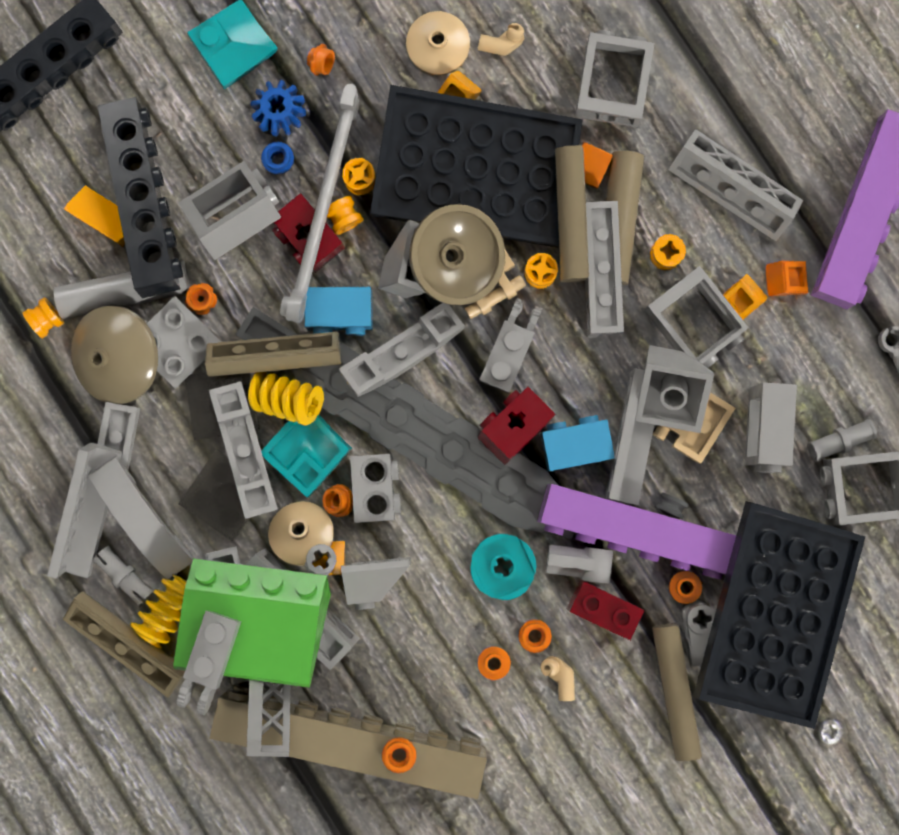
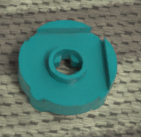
M495 534L479 543L472 554L470 571L475 585L481 592L491 598L510 600L521 596L528 590L534 580L537 566L534 553L527 543L513 535ZM503 557L505 561L511 560L513 566L508 568L510 574L507 576H503L501 572L495 573L494 567L498 565V558Z

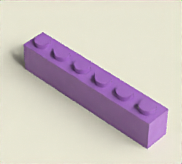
M887 109L877 120L811 293L813 297L844 309H849L855 306L856 303L860 304L867 291V285L864 284L867 274H871L878 263L879 255L875 254L878 245L886 240L890 231V225L887 224L891 213L894 214L899 207V113Z
M547 484L537 522L545 524L544 531L562 536L564 529L576 532V540L595 545L596 538L609 542L608 549L627 553L628 547L640 550L639 557L658 562L659 557L662 556L672 559L670 566L690 571L691 565L703 568L702 575L720 580L723 574H726L736 535L554 484Z

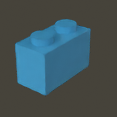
M308 287L305 328L308 331H313V334L333 332V330H346V335L348 336L365 335V330H373V293L371 287Z
M598 415L580 418V425L567 427L566 421L546 425L547 431L540 433L547 471L550 472L615 459L608 420L599 421Z

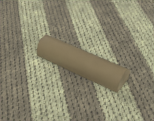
M582 145L564 146L555 149L561 282H584L589 277L584 149Z
M615 151L612 153L613 157L610 162L606 201H618L622 285L628 286L644 155L633 151Z
M337 331L208 343L206 346L205 367L208 377L341 365L339 332Z
M84 591L80 592L73 599L63 620L169 698L184 679L185 673L184 670L174 669V658L161 648H157L142 639L130 625Z
M674 622L654 626L652 631L675 760L691 761L701 759L702 753L679 625Z

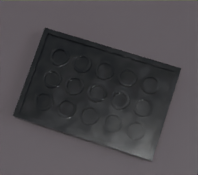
M390 85L370 216L404 222L412 220L420 223L429 213L438 208L455 204L468 205L490 217L498 227L503 239L559 248L555 149L579 145L583 119Z
M745 501L693 697L706 702L815 729L866 536Z

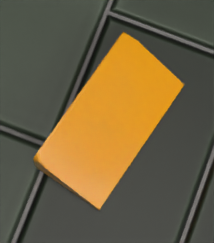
M85 185L67 203L64 210L124 247L125 241L118 206Z

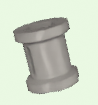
M325 544L313 546L306 556L305 567L307 572L329 575L335 567L336 554L331 547ZM318 553L320 557L325 555L328 557L325 564L327 568L323 569L320 565L313 566L314 554Z

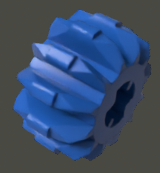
M280 80L277 88H274L272 83L267 81L266 87L268 91L264 92L261 89H256L255 91L260 100L251 101V107L256 110L252 114V118L255 122H260L259 128L263 132L271 128L272 135L277 137L280 129L283 128L285 134L290 135L291 130L289 126L292 124L294 127L300 128L301 122L297 117L306 116L305 108L301 107L305 103L303 95H296L298 90L295 85H291L286 89L285 81ZM278 104L280 107L283 104L284 111L279 113L276 110V113H274L273 106Z

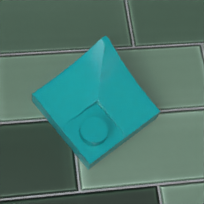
M242 0L236 1L187 32L188 38L223 89H226L250 73L278 50L275 43L262 29Z
M318 415L311 424L306 426L298 422L288 421L262 449L261 453L276 470L308 498L350 452L352 447Z

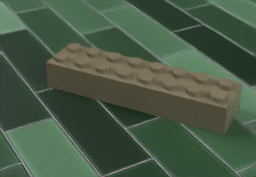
M234 686V690L229 689L218 698L209 739L247 747L249 688ZM274 696L263 704V709L272 717L283 708V704ZM300 700L298 705L290 703L289 757L478 799L487 761L486 749L480 746L479 740L461 737L460 741L448 739L447 733L438 730H429L428 734L415 731V726L396 722L394 727L382 724V718L371 715H364L363 719L350 717V711L340 708H331V712L319 710L318 704ZM262 718L263 726L267 721ZM281 718V719L278 721V723H279L282 727H283V718ZM271 727L262 735L261 745H282V736ZM396 737L410 740L417 752L415 764L404 773L390 771L382 761V751L385 744ZM396 749L393 751V757L396 760H403L406 757V753L403 749Z

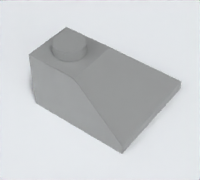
M649 345L635 421L701 433L714 372L683 351Z
M411 557L345 563L342 565L341 573L347 605L355 604V610L375 608V602H380L411 565Z

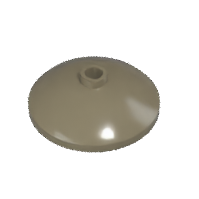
M448 205L429 213L417 226L410 244V265L417 283L430 297L445 304L466 305L484 298L498 283L505 265V246L498 227L485 213L468 205ZM448 250H451L454 255L451 262L446 258Z
M104 306L89 312L77 325L71 343V360L79 382L90 395L104 403L124 404L140 398L152 385L158 367V350L150 328L139 315L124 307Z

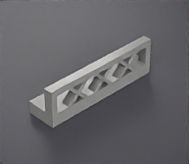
M696 129L668 169L775 241L778 240L793 221L803 202L801 198ZM694 143L705 149L706 152L695 146ZM724 163H726V164H728L729 166H731V167L733 168V170H731L730 168H728L727 166H725ZM751 181H753V182H755L756 184H758L761 188H759V187H757L756 185H754ZM779 199L790 205L791 208L781 203Z
M618 201L586 202L589 277L584 283L587 338H597L599 335L623 334Z
M637 368L630 371L614 450L615 459L612 460L605 499L633 505L639 504L654 424L635 421L645 371Z
M89 443L79 449L47 576L57 579L65 572L84 578L91 576L94 566L93 559L97 554L108 507L98 494L88 475L115 456L121 460L122 451L95 443Z
M266 548L256 553L246 564L288 570ZM329 608L327 609L317 658L331 670L360 638Z
M249 679L246 756L289 757L291 685L276 683L273 686L270 682ZM263 687L268 690L265 694H263ZM282 687H283V694L279 692V690H280ZM272 696L283 704V708L273 717L263 709V704ZM262 718L267 721L263 726ZM281 718H283V727L278 723ZM273 727L282 736V745H261L262 735Z

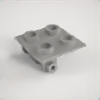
M175 296L147 323L157 345V372L175 389L205 360L207 344L221 342Z

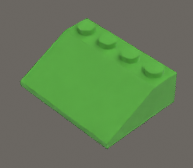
M193 558L184 589L173 663L174 669L186 670L205 611L210 610L242 621L223 676L310 688L331 596L327 575Z

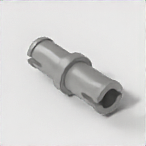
M870 419L846 429L839 427L833 430V434L808 442V451L812 459L817 462L838 452L847 453L851 451L853 446L876 439L877 431Z
M109 546L98 553L100 557H94L93 562L113 580L112 585L115 588L120 587L138 607L143 606L149 600L148 597L154 595L153 590L135 574L136 569L132 565L127 566Z

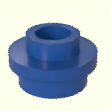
M272 142L264 148L261 160L268 172L279 175L291 169L294 163V154L287 144ZM276 154L284 156V160L280 164H275L272 161Z

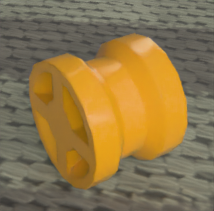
M354 158L348 161L343 168L342 177L346 188L351 193L365 195L373 190L376 175L372 164L368 160Z
M351 196L343 197L330 204L327 218L333 222L332 229L336 235L355 228L364 220L361 213L355 211L353 207L354 201Z
M665 234L659 237L650 250L652 264L663 271L675 268L684 259L686 253L683 240L673 234Z
M537 253L526 264L524 270L525 279L531 287L536 289L547 288L554 282L557 276L558 265L551 255Z
M45 297L38 301V306L35 308H28L22 312L27 323L42 339L48 335L51 328L60 327L64 324V320L59 316L56 308Z

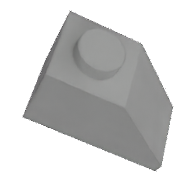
M412 220L407 221L384 258L378 289L403 298L426 293L419 286L413 275L409 258L411 240L419 223Z

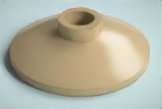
M442 11L426 13L415 20L408 31L406 38L407 53L412 63L421 71L431 75L449 74L458 69L468 56L470 49L468 30L460 19L450 13ZM435 35H441L444 41L441 44H435L432 38Z
M304 501L291 503L279 510L272 519L268 531L269 543L275 555L285 563L304 566L307 553L313 546L325 544L331 547L334 538L332 520L323 508L314 503ZM298 525L305 527L304 532L300 535L294 534V528ZM317 553V554H314V555H315V560H314V562H316V561H318V560H320V559L322 558V557H320V556L318 555V553Z

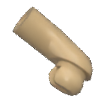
M512 23L508 26V30L498 38L481 34L478 50L502 56L508 55L523 43L524 28L518 23Z
M547 657L541 663V672L558 683L559 701H574L573 669L559 657Z

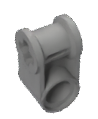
M701 600L686 604L682 610L685 647L691 667L702 664L715 616V611ZM701 610L706 616L701 617V623L698 624L693 618L697 617L698 611Z

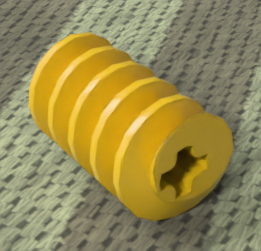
M256 372L250 382L248 400L254 411L264 412L270 416L275 415V417L281 419L286 418L288 421L298 422L306 426L311 424L319 415L324 402V392L322 387L315 386L312 388V385L307 382L301 385V382L296 379L290 381L285 376L278 378V375L275 373L267 375V372Z
M172 574L173 580L162 578L161 582L166 587L165 592L154 589L153 593L159 599L158 602L150 600L145 602L151 612L139 611L137 613L143 623H130V626L138 636L161 649L160 643L167 644L171 640L167 632L175 633L178 630V625L175 621L180 622L184 589L187 581L175 574Z

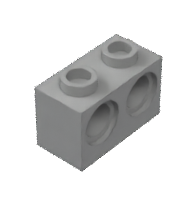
M391 454L350 456L354 523L395 520V513H401L400 493L394 494L393 480H399L398 460L392 461ZM378 462L384 467V476L379 481H371L366 475V469L371 463ZM374 495H381L386 500V509L381 514H374L369 510L368 502Z

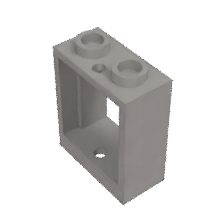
M599 30L596 33L590 32L586 46L575 117L638 128L643 117L655 43L647 42V39L641 36L622 38L616 37L613 32ZM596 49L642 56L635 105L588 97Z
M242 161L178 203L198 238L214 260L281 218L275 208V205L279 203L277 197L259 170L256 168L251 172L245 161ZM251 190L255 191L256 197L211 226L208 225L206 219Z
M700 266L644 309V312L674 350L683 351L707 368L719 360L716 353L726 347L730 351L745 339L741 334L749 328ZM695 286L731 330L697 357L694 356L661 314Z
M763 382L749 388L745 465L754 466V472L782 473V467L793 465L797 385Z
M899 451L823 460L824 466L820 467V479L822 485L826 486L828 499L824 500V511L826 518L830 519L831 525L899 519ZM888 461L895 510L847 515L841 466Z

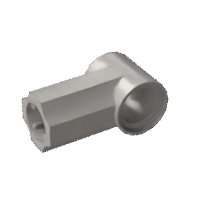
M549 545L546 573L580 577V580L610 584L613 550L591 547L579 549L569 546Z

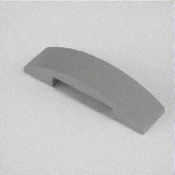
M442 303L421 316L419 322L371 353L367 354V352H364L339 368L338 371L354 394L359 397L386 384L420 363L465 328V325L449 304Z
M242 382L209 390L245 519L278 510Z
M117 456L88 475L98 494L120 526L148 561L166 579H170L173 576L172 574H177L192 564V555L177 535H173L148 503L136 487V481Z

